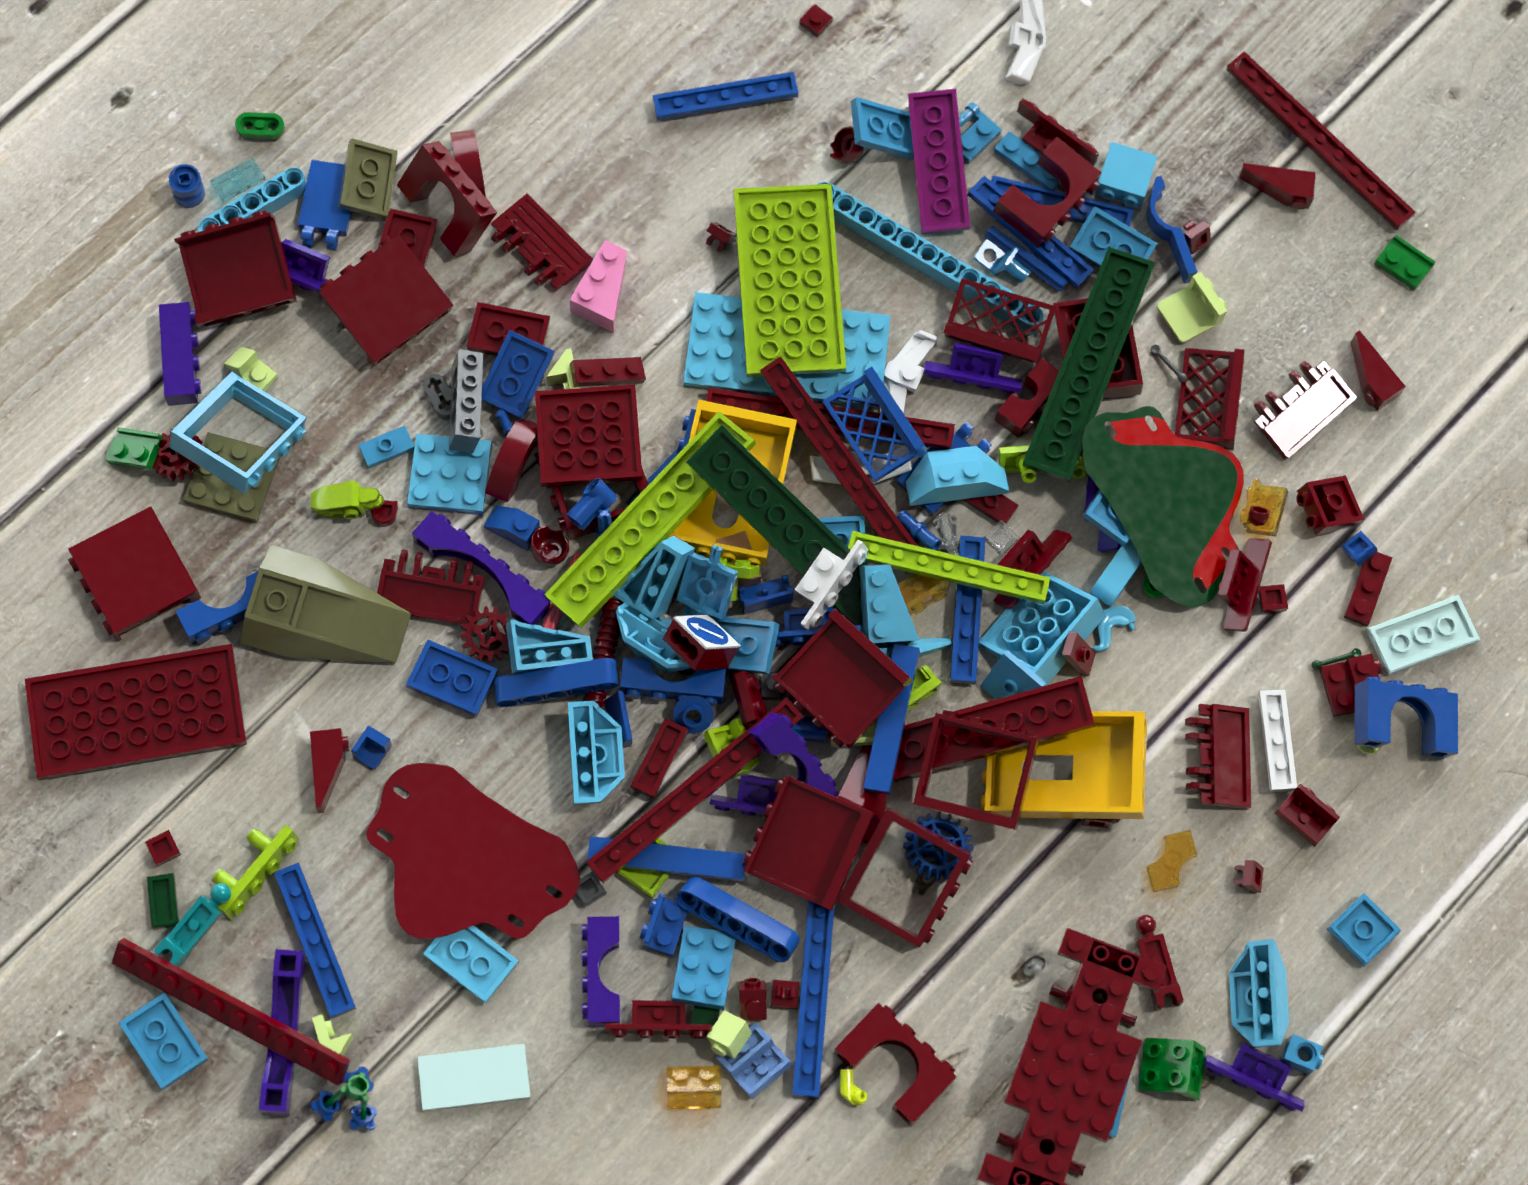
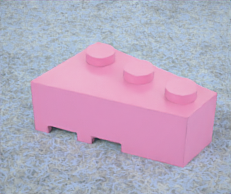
M604 241L570 298V312L614 333L627 266V250L609 241Z

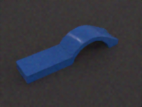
M1158 176L1155 178L1146 212L1147 222L1153 233L1169 242L1184 284L1190 283L1192 276L1197 274V269L1182 229L1164 223L1155 209V203L1162 198L1161 192L1166 188L1162 176Z

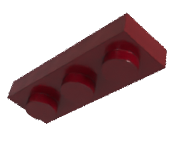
M641 357L572 360L569 364L574 387L643 384L646 380Z
M1376 552L1363 562L1343 618L1366 627L1370 624L1393 557Z
M666 718L664 719L631 783V789L652 799L655 798L688 733L687 728Z

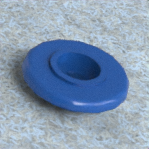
M691 695L677 702L674 707L673 718L675 723L687 728L688 733H698L711 725L714 711L707 699ZM691 710H697L701 716L697 720H690L686 714Z

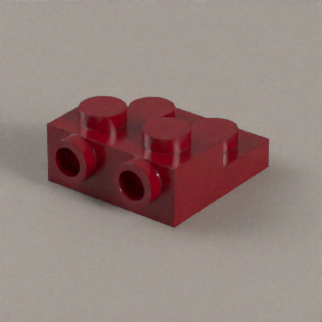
M1346 475L1307 482L1297 490V503L1300 507L1304 508L1307 515L1306 525L1309 529H1313L1315 536L1335 532L1341 527L1357 525L1365 520Z
M1372 653L1348 658L1345 662L1322 666L1319 669L1333 717L1355 713V684L1365 681L1366 677H1379L1378 674H1381V664L1378 659L1374 660Z

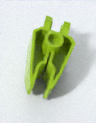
M345 481L344 483L325 485L312 492L311 509H314L316 514L328 518L356 519L363 517L366 509L380 508L384 504V497L379 494L380 492L375 487L362 488L357 481Z

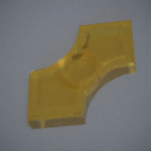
M1191 830L1165 835V849L1162 857L1146 868L1153 893L1179 887V873L1182 865L1187 860L1197 856Z

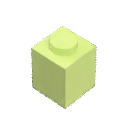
M724 1010L713 1026L712 1031L708 1033L707 1038L712 1046L711 1049L721 1057L727 1055L735 1059L752 1033L746 1021Z

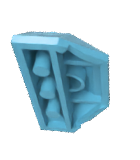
M977 446L927 452L906 481L910 506L1009 493L1005 469Z
M626 603L617 608L616 615L623 641L627 647L632 649L635 655L648 659L654 663L657 669L668 673L691 668L662 640L669 628L657 619L649 618Z
M595 701L568 702L574 805L601 803L625 779L622 729Z
M1274 939L1247 942L1244 951L1240 954L1229 972L1232 1025L1255 1048L1281 1045L1289 1025L1286 968Z

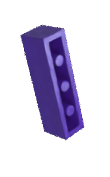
M189 302L159 304L164 397L168 406L198 403V394H202L201 380L196 377V371H200L199 356H195V348H199L198 334L193 331V325H196L194 317L196 310H191Z

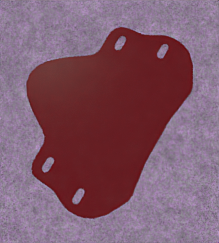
M429 763L409 764L394 772L384 785L380 808L371 821L366 836L372 846L389 856L394 862L395 915L400 927L408 935L422 939H433L453 934L476 924L488 923L508 936L520 939L528 936L545 917L564 908L575 896L579 887L580 875L577 863L565 841L526 822L480 792L454 768L448 765ZM394 787H402L409 792V797H401L394 792ZM378 830H386L393 835V840L390 842L386 841L377 834ZM550 885L562 892V897L555 898L546 891V887ZM512 914L524 922L523 927L519 928L509 922L508 916Z

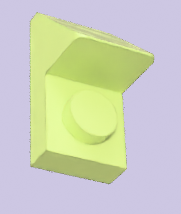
M242 346L224 363V366L231 372L264 392L278 378L273 370L258 359L257 353L254 350Z
M571 349L565 350L548 373V386L563 383V389L580 388L574 387L569 364L574 360Z
M323 1015L313 1017L319 1043L344 1056L353 1040L352 1035L347 1034L331 1039L330 1037L335 1036L331 1021L326 1022Z

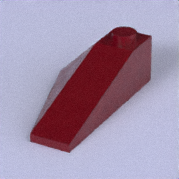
M872 745L862 746L838 795V798L874 813L863 839L865 844H868L885 813L887 794L868 792L863 789Z

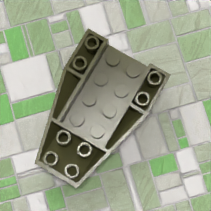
M270 545L259 568L244 616L240 643L289 658L397 663L411 613L320 559Z

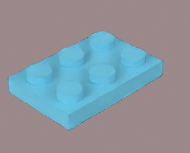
M475 926L435 938L423 953L424 957L485 1004L519 963V960Z

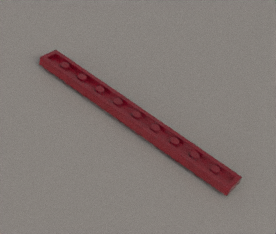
M1245 51L1227 65L1226 70L1396 230H1399L1415 215L1416 211Z
M778 357L762 368L760 372L792 417L797 420L799 427L877 535L881 538L917 546L782 357Z
M708 388L706 398L708 402L794 419L779 398ZM816 404L837 434L844 435L825 405ZM832 406L834 411L845 413L846 408ZM850 409L849 413L862 416L863 410ZM867 411L866 417L879 419L880 413ZM906 417L925 447L943 450L951 449L955 424ZM848 418L846 429L858 432L861 420ZM865 421L862 433L875 435L878 424ZM882 424L879 436L892 439L894 428Z
M786 697L589 859L586 864L603 884L763 753L749 731L771 712L787 716L792 722L793 727L803 720L804 716Z
M125 938L118 941L111 964L329 1082L339 1086L344 1081L350 1059Z

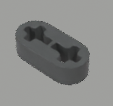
M431 374L425 378L423 383L425 394L436 415L443 420L450 419V410L446 412L445 409H442L441 400L444 399L446 405H450L451 391L441 375ZM435 382L436 385H439V394L436 393L434 388H431V383Z

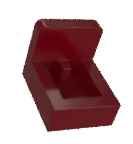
M747 978L744 981H739L741 1019L767 1020L765 981H760L758 978Z

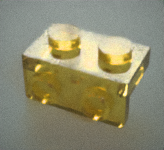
M1253 479L1252 486H1249L1247 490L1246 508L1242 509L1240 521L1247 533L1277 536L1289 493L1287 488L1262 485L1260 479ZM1251 506H1261L1270 511L1266 524L1263 526L1251 524L1249 521Z
M914 574L899 583L898 586L909 614L913 613L916 615L922 612L929 602L933 600L938 602L946 597L950 583L948 580L944 581Z
M720 1066L667 1067L668 1109L721 1108Z

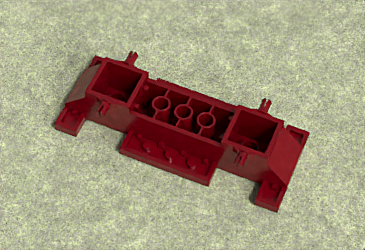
M1069 928L1065 930L1057 954L1079 962L1080 966L1075 974L1072 985L1067 990L1052 984L1049 995L1063 999V1010L1040 1002L1004 1101V1104L1025 1111L1027 1115L1020 1132L1015 1138L1000 1132L996 1143L1011 1148L1010 1161L986 1153L977 1180L989 1185H1069L1064 1183L1068 1171L1083 1175L1086 1165L1072 1161L1080 1135L1082 1133L1105 1143L1108 1141L1142 1042L1138 1038L1117 1031L1120 1022L1134 1027L1137 1016L1124 1012L1132 985L1136 984L1158 993L1168 966ZM1092 993H1101L1105 998V1003H1096L1092 998ZM1041 1142L1049 1143L1052 1146V1154L1044 1155L1041 1153L1039 1144Z

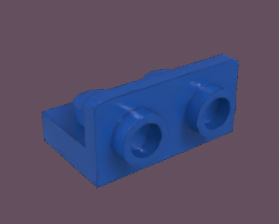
M659 893L658 899H652L648 914L652 915L649 925L644 923L640 939L644 940L643 948L673 957L688 911L681 908L676 901L664 898L665 895Z

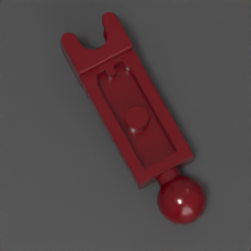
M1142 915L1136 920V929L1144 935V938L1136 941L1140 956L1168 966L1158 993L1151 990L1154 1008L1156 1011H1160L1164 1007L1165 996L1170 997L1174 1006L1178 1007L1183 1004L1184 999L1175 976L1163 933L1154 935L1156 929L1155 919L1150 915Z

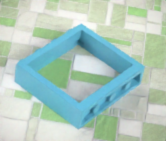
M231 372L171 431L170 448L245 494L251 487L255 488L259 484L266 471L270 472L273 470L277 460L289 453L295 441L299 442L306 433V430H304L306 417ZM233 397L287 430L247 472L242 471L192 440Z

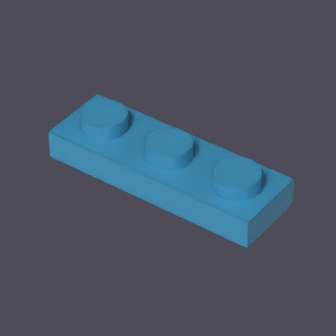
M1010 131L995 147L994 153L1041 187L1055 190L1060 184L1057 179L1037 164L1041 154Z

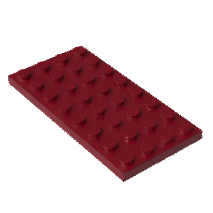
M232 644L25 679L36 777L38 780L247 744Z

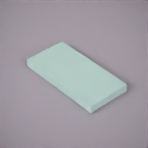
M1459 595L1372 626L1366 630L1387 676L1480 641Z
M525 1044L418 1057L423 1111L530 1098Z

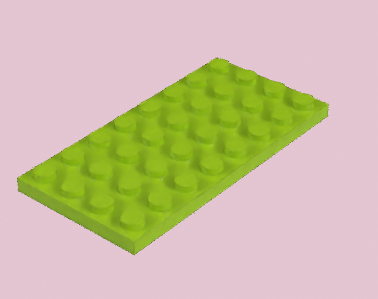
M831 184L734 188L747 377L763 376L760 370L780 356L794 375L846 372Z

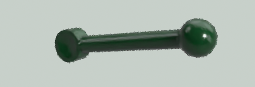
M1355 648L1348 654L1323 661L1315 660L1312 662V668L1319 670L1321 666L1361 656L1362 652L1360 649Z

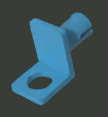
M985 240L974 255V259L994 275L1006 270L1020 283L1031 272L1014 259L1015 254L1019 250L1017 247L1004 253L991 241ZM986 249H990L995 253V260L993 262H988L984 259L983 253Z

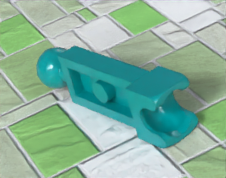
M219 883L212 887L210 899L205 895H201L169 935L164 937L154 953L156 955L166 954L171 950L173 956L169 962L177 967H181L191 955L192 950L223 914L217 906L229 901L231 897L230 888L223 883Z

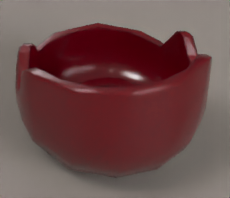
M851 126L842 128L836 134L834 141L830 143L833 149L830 157L841 163H852L860 158L864 152V146L855 144L854 128Z
M545 525L536 529L532 534L531 552L534 558L542 564H560L569 553V540L562 534L561 530H551Z

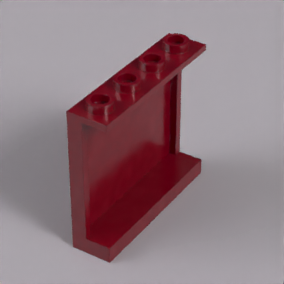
M258 211L253 213L251 218L244 220L242 217L233 218L228 221L229 224L222 226L211 224L204 227V231L197 233L194 230L186 231L180 234L181 237L174 239L180 248L196 310L194 317L196 325L205 328L297 302L276 219L270 212Z
M400 235L394 238L391 236L387 237L379 244L380 248L378 250L366 252L360 257L361 262L354 267L352 264L348 265L340 272L341 276L333 281L331 278L320 286L321 290L318 295L320 300L324 299L368 356L367 361L372 367H375L452 311L454 306Z
M151 506L68 548L72 556L68 559L74 572L80 570L83 576L79 580L86 594L92 592L95 599L91 603L98 615L104 614L106 621L102 623L109 636L114 634L118 641L122 640L120 634L189 598L192 603L201 599L198 589Z
M834 608L828 615L830 619L777 675H772V678L776 681L773 686L784 696L788 692L794 698L792 703L802 713L807 710L813 715L810 720L820 730L826 727L832 733L829 738L841 748L844 744L850 749L910 685L912 679Z
M786 775L785 779L780 778L776 785L774 793L778 795L774 804L769 802L763 817L767 818L764 827L759 826L754 835L753 841L757 843L753 852L748 851L742 865L746 866L744 872L829 910H833L874 813Z

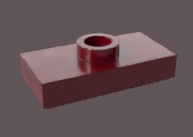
M1003 494L963 499V501L1003 527L1006 526L1019 506Z
M1069 631L1062 655L1081 676L1089 677L1096 653L1077 632Z

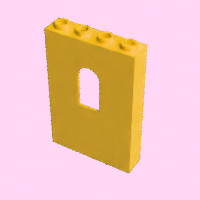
M698 400L689 442L719 411L754 439L756 445L749 452L784 485L797 420ZM714 490L668 537L675 536L694 547L696 554L704 555V557H710L712 546L718 545L723 548L720 557L727 558V562H735V559L750 560L751 565L766 567L770 544L739 514L736 523L729 528L718 527L713 522L712 514L717 493ZM745 531L752 550L720 544L716 540Z
M1092 711L1096 727L1038 742L1035 756H1073L1072 780L1029 779L1020 818L1144 819L1148 720L1145 711ZM1028 745L984 757V759H987V769H983L982 781L983 784H986V794L981 795V808L985 809L986 812L1011 818Z

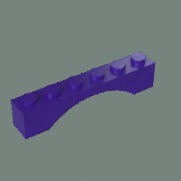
M431 511L412 532L413 541L433 557L446 556L471 561L474 565L488 573L504 592L510 606L511 615L518 622L538 625L548 613L551 606L550 600L545 597L543 590L539 588L535 590L529 585L530 582L526 577L519 573L516 575L510 571V566L500 558L498 560L490 555V551L484 545L473 543L470 540L471 537L460 528L456 530L452 527L450 520L443 514L437 515Z
M275 949L271 1017L298 1031L306 957L303 951ZM270 1049L267 1050L261 1083L259 1111L262 1115L290 1117L295 1063Z

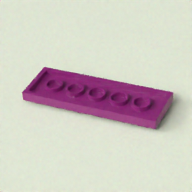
M956 88L908 93L922 234L970 230Z

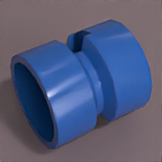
M181 164L174 167L169 174V185L176 203L185 208H193L199 205L205 197V189L198 169L189 164Z

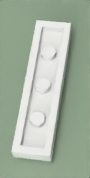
M1285 690L1260 691L1258 698L1270 792L1294 791L1297 787L1286 692Z

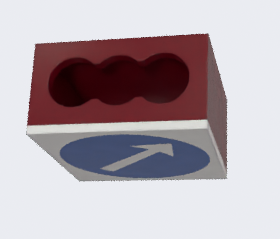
M709 615L674 616L662 639L693 670L728 668L740 647V644Z

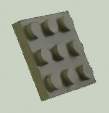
M210 432L207 433L203 444L205 448L244 472H247L268 450L265 447ZM280 458L277 460L273 470L270 472L266 471L259 484L255 488L251 487L245 494L202 467L194 469L183 501L185 504L257 523Z

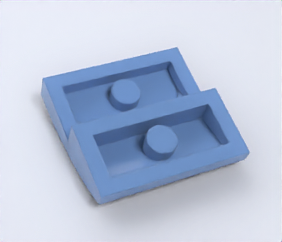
M756 1022L749 1027L752 1034L735 1059L727 1055L724 1057L715 1055L718 1062L751 1099H754L793 1066L791 1061L773 1043L771 1037Z

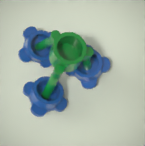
M361 1066L352 1073L346 1072L343 1081L347 1083L346 1086H342L336 1094L322 1090L319 1092L317 1100L312 1101L310 1104L312 1111L321 1115L323 1121L329 1122L333 1119V1114L341 1108L338 1099L346 1095L352 1101L361 1102V1104L353 1106L350 1110L352 1114V1120L349 1121L350 1128L353 1130L366 1128L368 1131H371L376 1127L374 1117L377 1115V1110L375 1107L367 1104L369 1097L366 1093L372 1091L374 1084L370 1081L366 1067Z

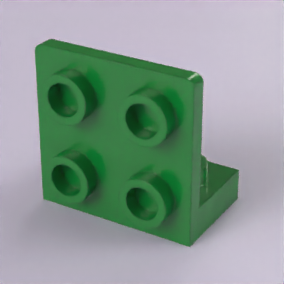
M1145 1038L1138 1088L1141 1091L1180 1093L1190 1100H1200L1206 1048L1195 1040Z

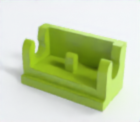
M927 665L922 666L915 673L907 712L940 689L942 682Z

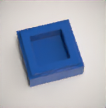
M1362 531L1358 532L1341 546L1343 551L1358 566L1378 551L1377 547Z

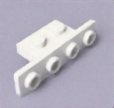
M857 540L844 560L823 548L795 588L797 593L814 603L801 622V625L806 630L818 628L824 619L823 615L829 607L836 603L840 590L843 586L849 584L856 567L865 561L868 548L860 540Z

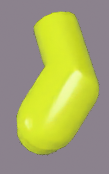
M840 1070L841 1095L852 1105L860 1106L867 1101V1093L853 1084V1070Z

